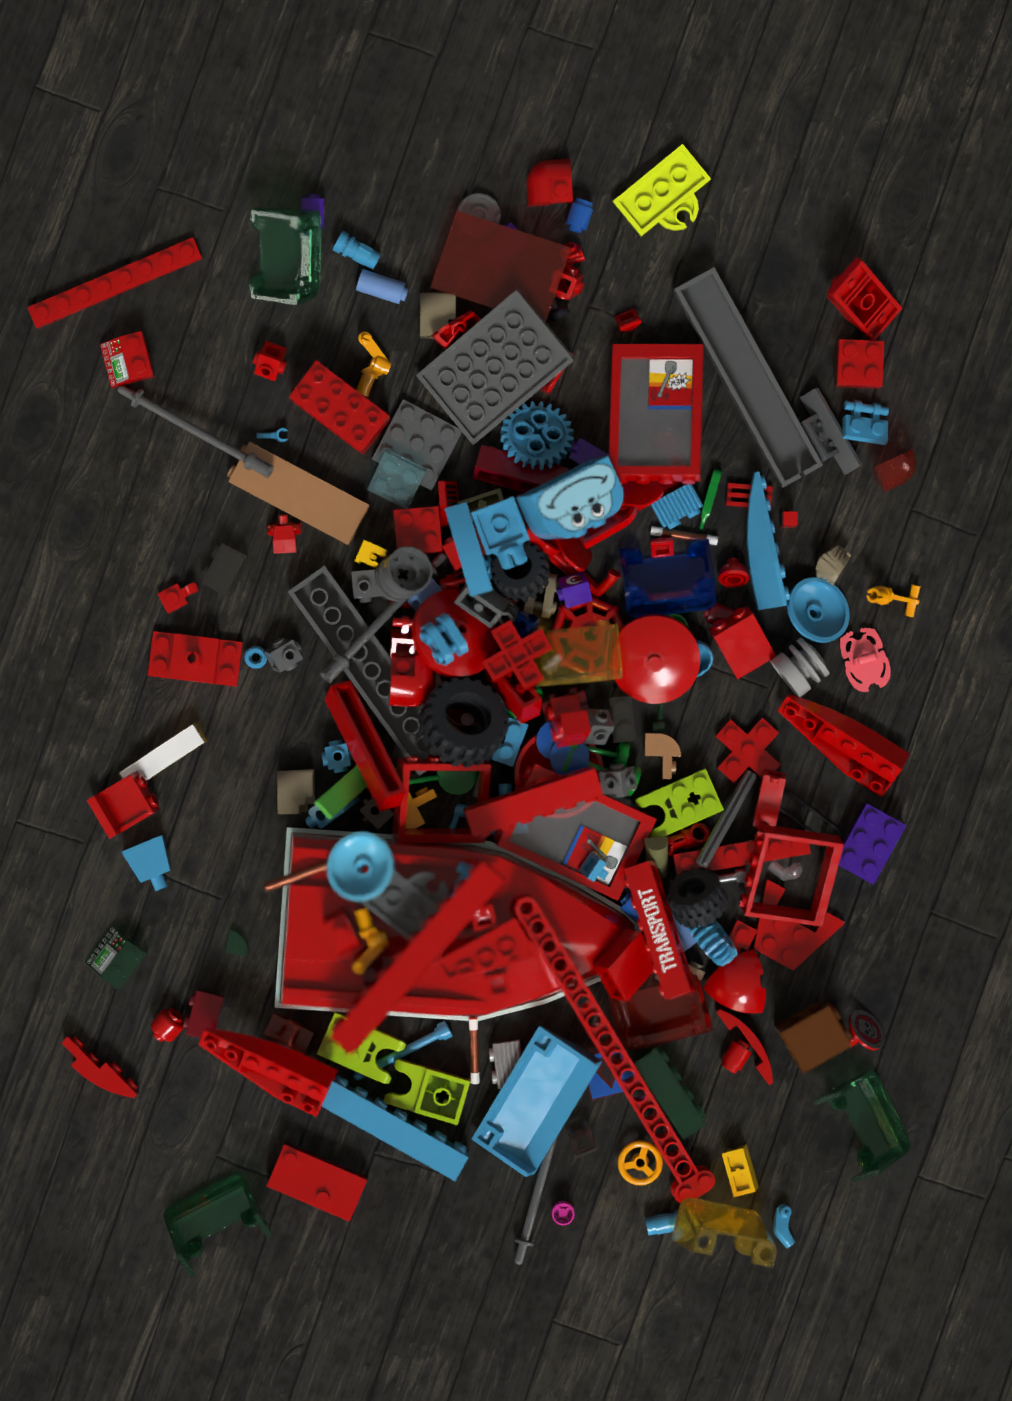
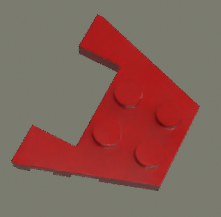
M767 879L762 903L777 905L785 889ZM826 912L823 926H818L816 931L813 932L799 923L759 918L753 949L789 969L795 970L844 924V921Z

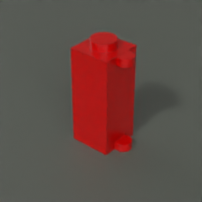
M763 769L752 819L753 826L756 829L760 830L761 824L776 826L786 782V773Z

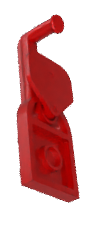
M674 454L670 458L672 466H685L681 455ZM627 481V483L622 484L623 502L619 510L606 518L605 524L596 528L590 527L586 529L587 533L578 538L586 549L592 547L628 526L635 519L637 511L651 505L685 484L682 481H673L672 484H661L658 481H650L649 484H639L636 481Z
M518 505L530 540L527 541L537 545L541 551L547 553L550 561L567 576L584 572L587 569L593 555L589 548L586 549L580 539L574 538V536L568 539L539 538L530 530ZM610 569L607 577L598 585L584 572L589 583L591 596L594 598H599L621 577L619 571Z

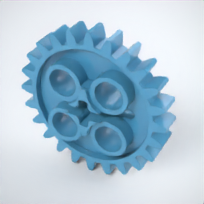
M531 401L530 407L523 403L521 410L517 408L507 419L503 420V427H501L500 432L502 434L500 441L504 443L503 450H509L508 457L515 455L514 463L521 460L523 461L522 467L531 464L532 470H534L535 465H539V468L543 470L544 464L552 468L553 461L559 465L561 458L566 459L567 452L571 451V444L574 440V437H572L574 430L570 429L571 421H565L566 414L559 416V408L552 411V404L545 408L542 401L539 403V406H535L534 402ZM536 420H539V421H542L543 423H536L535 421H536ZM517 432H524L525 435L518 434ZM531 448H537L539 451H534Z

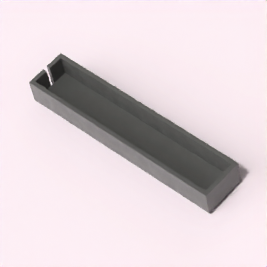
M713 267L675 288L673 292L703 344L705 351L781 489L800 479V473L804 477L822 467V462L716 269Z

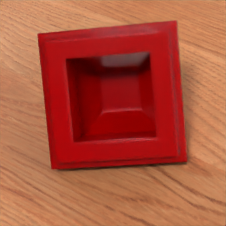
M635 308L614 317L621 331H633L642 323Z
M659 537L650 540L652 558L674 555L673 538Z

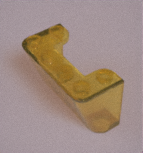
M687 1198L681 1202L671 1240L690 1251L712 1255L717 1233L736 1237V1250L743 1255L751 1256V1263L774 1267L777 1249L760 1215L756 1211L696 1198ZM706 1235L709 1243L706 1247L700 1248L698 1240L701 1236Z

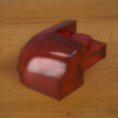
M912 449L905 454H901L872 468L876 475L874 479L877 485L881 486L884 493L906 483L912 478L917 467L915 452Z

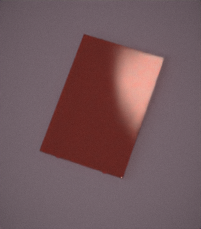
M457 211L450 227L431 288L493 309L515 290L519 289L542 319L547 322L572 248Z

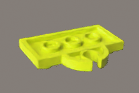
M682 144L618 196L613 203L641 237L658 223L669 230H684L687 226L677 219V213L682 210L687 211L692 222L695 221L699 207L694 193L708 183L711 178Z

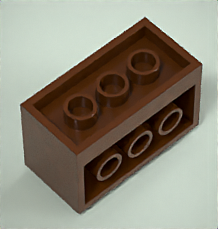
M822 999L775 1025L796 1065L803 1073L852 1046L849 1042L852 1039L849 1031L840 1021L838 1022L841 1017L837 1010L829 1002L825 1003Z

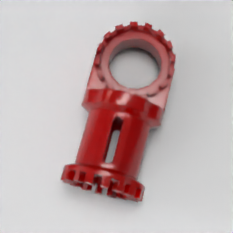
M696 823L690 828L681 830L679 834L670 837L668 835L664 836L668 840V855H672L674 851L683 848L687 850L702 845L709 838L710 833L707 826ZM694 829H700L703 832L704 837L702 840H698L693 836Z

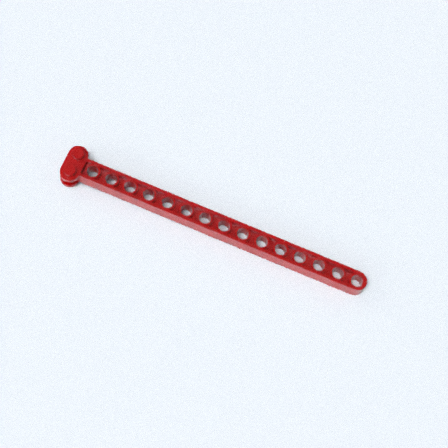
M522 893L517 895L512 902L515 914L674 1175L675 1180L670 1186L671 1194L681 1204H688L713 1188L715 1184L714 1175L704 1165L695 1167L536 901L528 894ZM530 902V908L527 911H520L522 903ZM535 921L542 922L538 930L531 929ZM546 940H553V945L549 949H543V943ZM557 959H564L563 966L559 968L554 967ZM568 978H576L572 986H565ZM579 997H587L583 1005H577ZM598 1015V1019L595 1023H588V1019L590 1016ZM602 1034H609V1038L607 1041L599 1042V1038ZM620 1052V1057L617 1060H610L613 1053ZM630 1070L631 1076L627 1079H622V1074ZM637 1089H642V1094L639 1097L634 1098V1091ZM647 1108H654L651 1115H644V1111ZM665 1126L661 1134H655L657 1127ZM670 1144L676 1145L672 1152H666V1148ZM682 1162H686V1167L683 1170L678 1171V1165Z

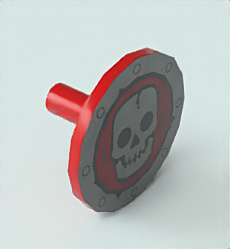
M855 1010L849 1016V1027L853 1034L851 1036L852 1039L849 1040L852 1045L851 1047L859 1042L867 1049L879 1050L884 1045V1031L875 1017L863 1010Z

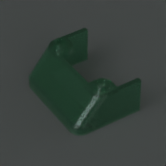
M874 1071L862 1073L830 1089L813 1101L814 1105L828 1101L829 1105L835 1110L844 1108L863 1148L859 1150L857 1155V1162L862 1171L851 1178L853 1183L880 1174L910 1151L911 1143L879 1076Z
M233 1173L169 1206L163 1215L175 1253L191 1278L196 1275L190 1260L202 1253L204 1249L202 1240L231 1224L242 1220L246 1227L260 1225L268 1238L272 1236L265 1215L247 1180L241 1173Z

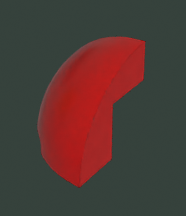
M754 950L743 952L735 956L730 963L720 966L707 980L703 989L714 1000L725 1007L744 1013H762L766 1000V988L761 986L760 975L764 974Z

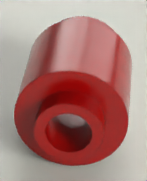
M740 1039L738 1042L732 1041L721 1058L723 1061L720 1065L734 1074L738 1070L741 1071L752 1053L749 1051L750 1045Z

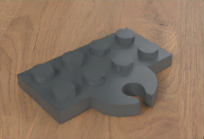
M393 869V874L387 887L376 897L361 901V903L409 940L415 932L419 931L421 933L425 927L422 924L431 914H438L440 911L438 906L448 897L449 892L444 880L440 882L437 892L432 893L427 890L426 883L435 878V873L421 872L407 880Z

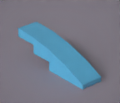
M467 502L445 508L470 596L492 591Z

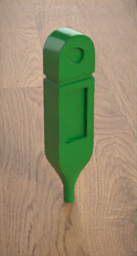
M715 468L713 470L702 508L700 529L704 528V524L711 512L722 470Z

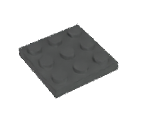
M402 400L372 460L432 491L462 431L425 410Z

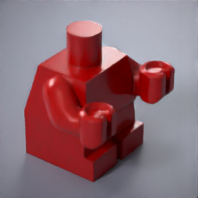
M287 514L279 515V523L267 525V534L273 536L274 554L296 553V535L302 532V524L288 522Z

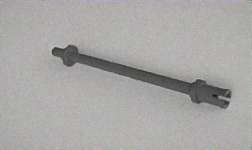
M123 385L117 388L121 395L132 400V407L136 408L138 405L147 408L244 463L247 470L252 469L265 476V478L270 477L274 465L258 458V454L254 452L246 454L145 398L142 389L134 392Z
M443 552L439 553L430 562L433 578L438 576L436 569L446 559V554ZM393 601L343 654H336L333 657V661L320 673L325 681L328 680V683H332L342 670H346L349 667V660L404 602Z
M557 1138L541 1162L521 1238L517 1237L514 1239L515 1242L519 1243L515 1257L517 1265L523 1263L527 1246L534 1245L529 1239Z

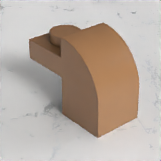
M645 733L644 756H662V779H672V774H676V761H672V756L681 757L678 744L673 738L665 734Z

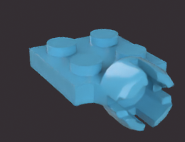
M515 497L471 513L487 556L495 554L503 569L515 567L511 554L516 565H521L527 561L523 543L530 540Z

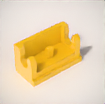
M364 540L355 561L359 564L362 562L376 568L379 564L371 561V559H377V556L374 554L386 558L388 551Z
M747 1144L741 1145L736 1149L730 1148L722 1153L733 1196L737 1197L756 1192L759 1186Z

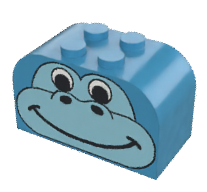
M608 456L590 459L516 497V500L530 530L536 536L542 539H568L573 536L577 538L586 534V529L590 527L596 528L605 524V519L615 514L621 507L623 489Z

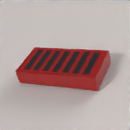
M439 481L440 526L450 527L445 508L458 505L457 481Z

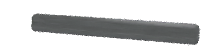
M747 770L743 774L697 858L699 866L707 868L756 780L754 772Z

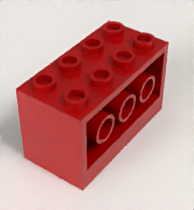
M318 361L313 364L289 396L293 403L362 455L366 453L390 421L388 414Z

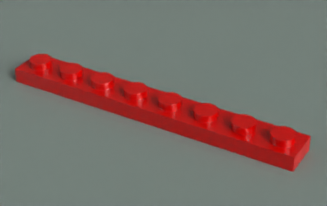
M192 237L27 308L35 327L38 329L202 259V256Z

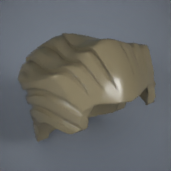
M839 544L826 551L817 560V578H821L834 586L840 573L850 560L851 554Z

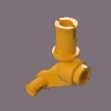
M364 331L359 334L358 341L370 353L372 359L369 366L362 369L361 372L363 374L356 391L368 397L375 378L378 379V376L382 374L387 375L391 362L388 361L387 357L374 342L371 334Z
M911 584L909 597L896 595L888 587L875 586L868 590L867 593H871V595H867V599L871 603L877 602L880 605H886L893 599L908 602L905 616L914 617L916 604H919L920 601L918 595L921 586Z
M368 908L354 912L360 929L358 934L367 940L369 947L353 964V971L357 974L364 973L367 966L385 948L384 946L389 945L385 932L380 933L376 927H373Z

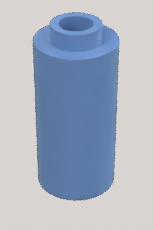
M362 269L356 291L399 304L401 300L405 301L409 288H405V282Z

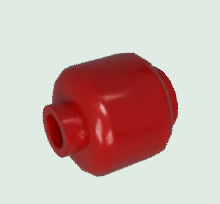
M173 1008L162 1009L151 1022L153 1036L161 1042L174 1041L184 1029L182 1014Z

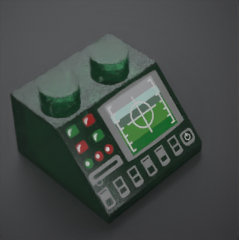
M111 926L85 963L101 978L116 989L121 990L148 952Z

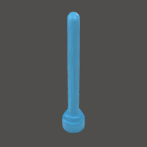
M444 1020L437 1024L433 1032L406 1045L404 1050L394 1051L377 1060V1064L383 1068L395 1062L396 1059H401L437 1039L447 1040L453 1037L452 1031ZM354 1072L353 1074L355 1080L366 1077L359 1072Z

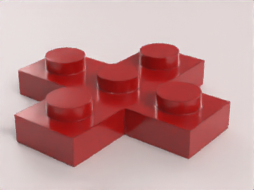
M511 620L491 631L501 651L482 661L493 682L514 672L524 691L544 680L534 660L553 650V647L542 628L523 639L519 636Z
M761 718L749 733L746 734L730 719L715 736L732 751L717 769L733 783L736 782L748 767L761 778L763 769L776 771L781 764L764 749L779 732Z

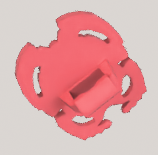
M865 627L860 629V632H866L860 640L849 638L854 633L852 631L840 638L843 659L849 657L850 660L845 661L847 677L852 686L861 692H868V688L873 683L879 685L880 688L884 687L890 679L891 670L884 650L878 652V649L883 648L879 635L875 629ZM867 636H872L875 639L876 644L874 645L873 643H871L867 639ZM851 641L852 644L850 652H847L846 644L847 642ZM883 663H885V664H886L885 674H884V676L881 678L880 676H881V673H882V671H883V666H884ZM852 672L858 680L862 681V684L858 683L850 673Z

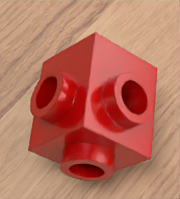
M570 265L563 266L553 272L549 291L555 293L561 299L570 300L582 292L584 274L579 273V269Z
M265 341L261 352L257 351L254 357L253 364H256L254 374L276 381L278 374H283L287 361H284L287 348Z

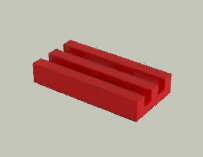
M728 483L726 506L748 507L746 502L731 501V497L749 498V494L734 493L732 488L750 490L751 485ZM766 486L767 488L763 490L767 491L765 498H769L771 507L773 487Z

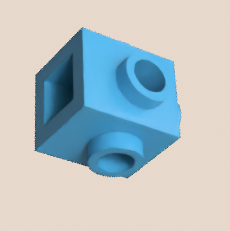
M342 740L329 742L330 747H325V752L321 753L324 766L328 765L329 770L334 769V773L348 771L347 766L352 765L351 761L354 758L347 744H343ZM336 752L342 754L340 761H336L333 757Z

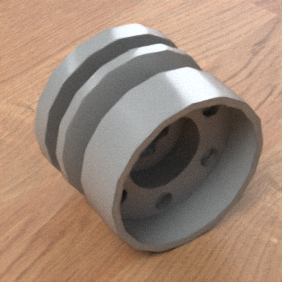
M801 637L796 640L801 649L800 651L792 644L789 646L793 655L791 658L781 652L770 661L777 673L799 698L811 689L807 681L809 677L819 683L821 680L816 674L817 671L825 678L830 674L819 653Z

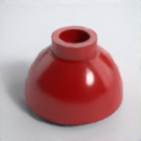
M729 558L718 574V581L722 585L731 588L743 586L750 579L747 568L740 563L738 558Z

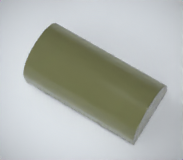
M498 488L459 501L458 504L467 502L473 522L472 512L501 502L504 498L501 489Z
M667 837L645 838V862H656L661 879L669 871Z

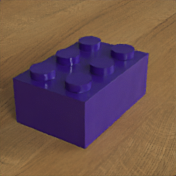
M864 803L843 841L844 846L838 866L874 885L907 825Z

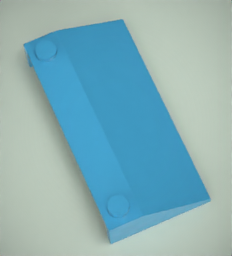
M539 1026L472 1137V1140L525 1177L535 1174L602 1061L584 1048Z

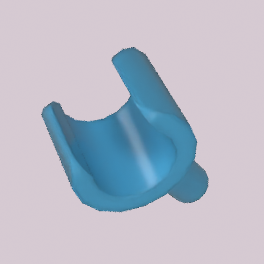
M280 428L277 432L257 433V438H271L279 442H285L288 439H281L279 432H287L288 430Z
M456 805L449 828L456 827L459 816L465 817L463 808L468 805Z

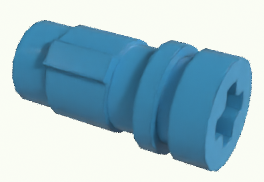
M342 231L332 250L338 254L341 252L343 253L342 256H348L357 263L373 270L381 254L366 244L355 240L356 237H349L347 232Z
M689 1207L683 1208L682 1211L677 1209L674 1210V1213H663L645 1218L648 1236L670 1233L676 1230L682 1232V1229H685V1231L693 1230Z

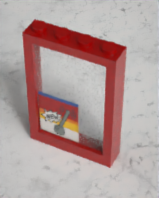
M613 344L609 460L620 484H625L627 481H636L639 484H649L650 481H659L661 484H672L673 481H682L683 484H695V481H701L704 379L703 344Z
M532 761L531 765H527L523 771L522 777H524L521 786L517 785L514 791L561 776V774ZM603 794L598 796L596 801L585 803L584 800L576 803L577 806L572 809L564 810L560 808L555 810V814L542 817V815L533 817L534 820L526 824L518 822L512 824V828L505 831L495 830L493 838L495 839L494 843L496 846L618 901L626 885L624 882V875H626L624 869L635 866L645 845V838L649 837L657 819L648 813ZM590 852L607 863L604 869L609 874L605 880L597 877L593 882L578 871Z

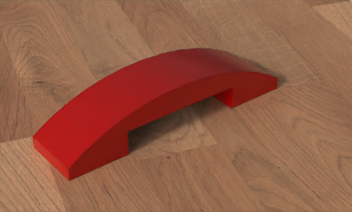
M493 904L483 906L472 918L476 938L498 927ZM506 966L484 972L489 1000L512 995Z
M716 1009V1013L729 1030L737 1025L762 1059L755 1066L766 1082L771 1085L773 1083L770 1062L758 1038L739 1018L723 1009Z

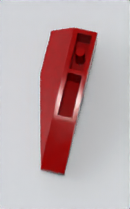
M788 694L778 709L781 715L843 773L881 797L901 772L910 753L865 725L812 701Z
M205 1028L199 1043L201 1047L274 1097L316 1117L338 1071L293 1049L232 1031Z

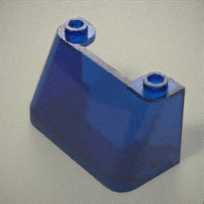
M709 539L691 542L687 546V554L643 559L641 551L637 548L619 549L625 605L629 616L637 618L647 614L666 615L711 609L716 604V583Z

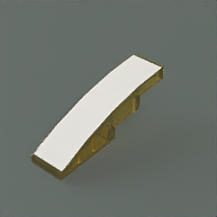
M195 722L118 774L121 779H124L138 771L148 781L208 740Z

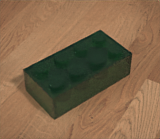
M654 1045L634 1058L633 1063L684 1140L706 1126L704 1119L707 1116L699 1104L694 1106L692 1100L695 1098L687 1085L682 1087L679 1083L682 1078L674 1066L672 1068L668 1066L667 1062L670 1060L663 1048L657 1049Z

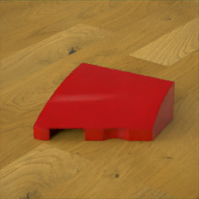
M470 310L438 329L431 336L446 350L482 319Z

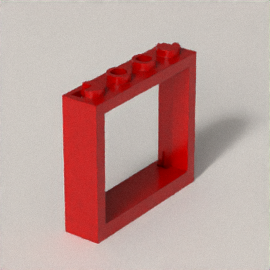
M416 755L398 758L397 774L406 790V794L400 806L394 807L392 838L397 843H485V837L480 839L477 836L473 837L470 834L469 828H406L410 771H480L477 803L489 799L491 764L487 760L480 765L473 763L471 767H463V764H459L456 767L452 766L449 761L445 763L440 761L441 757L437 755H428L427 758H419Z
M761 824L760 831L756 832L755 851L751 853L749 859L750 870L744 878V894H741L739 897V906L744 915L822 927L844 843L838 835ZM769 838L827 846L810 910L753 902Z

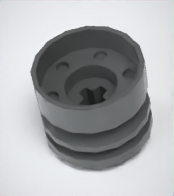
M402 547L383 559L376 567L374 575L375 584L379 592L386 599L394 602H404L425 589L430 583L432 565L428 557L421 550L414 547Z

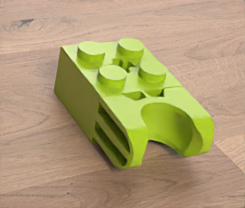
M705 768L635 800L637 807L644 808L649 805H658L664 811L665 817L663 822L658 827L652 829L649 835L650 838L664 837L724 810ZM691 792L695 795L699 794L700 797L695 805L693 802H688L687 799L690 797L689 794Z
M335 1012L317 1054L381 1083L389 1084L391 1075L377 1064V1053L382 1049L402 1051L405 1049L406 1043L376 1028L363 1044L350 1055L329 1037L333 1033L331 1030L332 1026L342 1017L344 1019L347 1017L343 1013Z
M396 1059L394 1063L396 1070L409 1076L412 1087L404 1094L393 1092L386 1094L384 1102L458 1125L471 1079L403 1059ZM444 1090L449 1095V1098L440 1101L436 1093H441Z

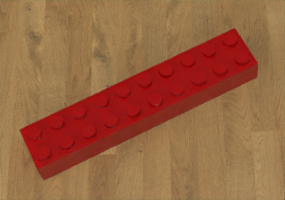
M487 860L482 863L477 862L469 870L468 873L471 876L467 880H461L454 887L453 891L456 893L452 898L448 896L439 904L438 908L440 911L438 914L435 915L433 913L422 924L425 927L421 933L419 931L415 932L407 941L409 947L406 950L402 948L391 959L394 961V964L391 967L388 965L384 967L376 976L379 981L376 984H369L361 993L364 998L361 1001L357 1000L346 1010V1013L349 1015L345 1019L342 1017L332 1026L331 1030L333 1033L329 1037L348 1054H353L507 880Z

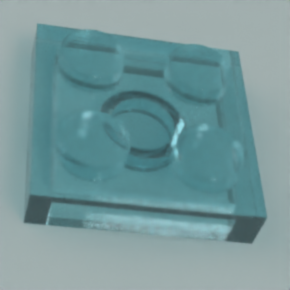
M386 449L367 490L408 509L427 469Z

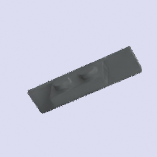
M815 388L800 397L811 416L800 424L820 461L824 462L834 456L844 475L862 466L849 440L842 439V428L820 390Z

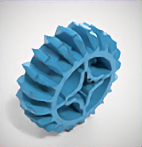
M717 921L710 922L705 927L699 925L698 928H693L692 926L687 928L699 947L717 965L724 966L737 956L736 946Z

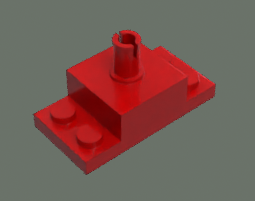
M857 257L841 276L838 275L832 280L831 287L827 291L828 295L826 297L846 320L857 326L870 341H875L902 310L899 303L866 264Z
M153 631L148 676L238 687L243 642Z

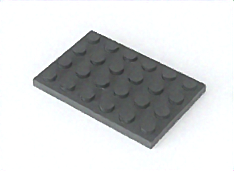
M517 289L416 376L474 445L576 359L519 289Z

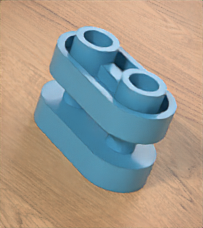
M443 613L435 618L436 626L428 622L421 627L420 638L431 648L434 660L438 664L446 666L454 661L452 653L462 656L468 652V645L452 619L446 613Z

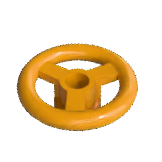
M643 1140L627 1144L621 1150L618 1157L620 1174L626 1181L634 1185H647L653 1182L660 1175L663 1166L662 1155L657 1147ZM641 1147L640 1152L635 1153L630 1162L624 1163L625 1157L630 1150ZM648 1149L654 1154L656 1159L654 1171L648 1167ZM638 1159L644 1160V1164L642 1166L636 1165V1161ZM634 1168L637 1171H643L648 1177L642 1179L634 1178L626 1170Z

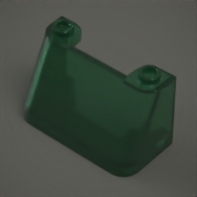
M256 207L251 209L250 224L254 230H260V272L256 273L249 281L250 298L295 306L314 299L318 295L320 288V212L313 209Z

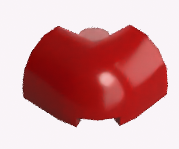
M570 158L541 161L531 168L526 183L528 207L573 202Z
M415 655V658H391L389 706H420V704L427 700L429 694L435 688L436 672L428 667L419 655Z

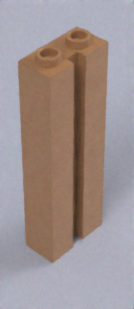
M251 442L247 446H242L241 451L246 454L253 452L258 454V458L274 465V470L270 477L265 478V476L252 469H245L244 463L239 460L237 466L233 464L227 476L230 477L229 483L346 545H350L370 505Z

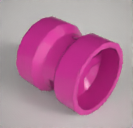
M561 1200L553 1205L552 1218L557 1224L562 1226L568 1225L574 1219V1208L568 1201Z

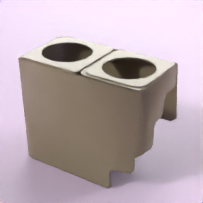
M456 292L421 293L420 339H434L431 335L435 331L447 325L449 319L456 318Z
M314 769L277 771L278 814H301L308 811V804L315 803Z

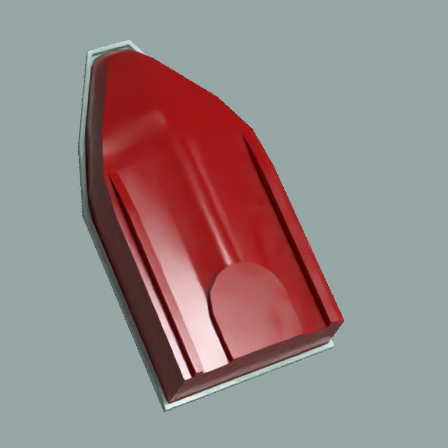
M287 827L284 876L328 860L331 851L341 839L358 832ZM370 833L381 838L388 845L393 856L394 870L407 880L421 872L435 873V878L426 883L427 890L432 893L439 890L440 882L444 880L449 892L448 896L450 895L453 884L460 876V873L456 871L460 862L463 861L467 865L470 863L474 866L477 862L482 863L487 860L507 880L484 906L493 904L497 926L516 917L538 957L506 966L512 995L490 1000L484 972L445 982L434 962L388 1015L469 1021V1017H477L478 1021L546 1004L565 996L513 910L512 902L514 898L522 893L530 895L536 901L586 986L601 981L593 965L624 929L641 932L638 922L635 923L620 909L619 905L590 888L500 848L493 842L397 843L392 838V834ZM364 867L363 872L367 873L369 867ZM327 870L283 886L275 1008L346 1012L357 1000L361 1001L364 998L361 995L365 990L363 983L364 973H355L353 971V964L369 947L367 940L358 934L360 929L354 912L367 907L361 901H352L338 894L330 884ZM530 902L522 903L520 911H527L530 908ZM341 907H344L363 945L343 956L337 952L323 924L322 918ZM368 909L373 927H376L380 933L385 932L389 944L384 946L385 948L375 959L384 956L394 957L400 949L404 948L406 950L409 947L408 940ZM472 920L435 961L476 939ZM535 921L531 929L538 930L542 922ZM546 940L543 943V949H549L553 945V940ZM557 959L554 967L559 968L563 966L564 959ZM568 978L565 986H572L576 978Z

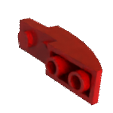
M69 1035L61 1042L76 1057L71 1066L87 1080L100 1088L121 1096L135 1098L139 1094L136 1090L138 1088L137 1084L131 1078L126 1079L121 1074L122 1069L115 1062L110 1063L107 1061L101 1067L98 1064L100 1059L93 1052L88 1053L83 1048L85 1044L77 1036L72 1037Z

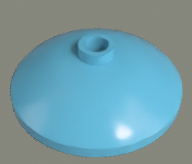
M366 832L353 833L341 839L331 851L327 864L328 878L334 890L344 898L352 901H366L379 895L389 884L394 869L393 856L388 845L381 838ZM368 866V867H369L368 872H367V873H364V872H363L364 867Z

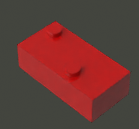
M285 1142L267 1187L350 1222L368 1177Z

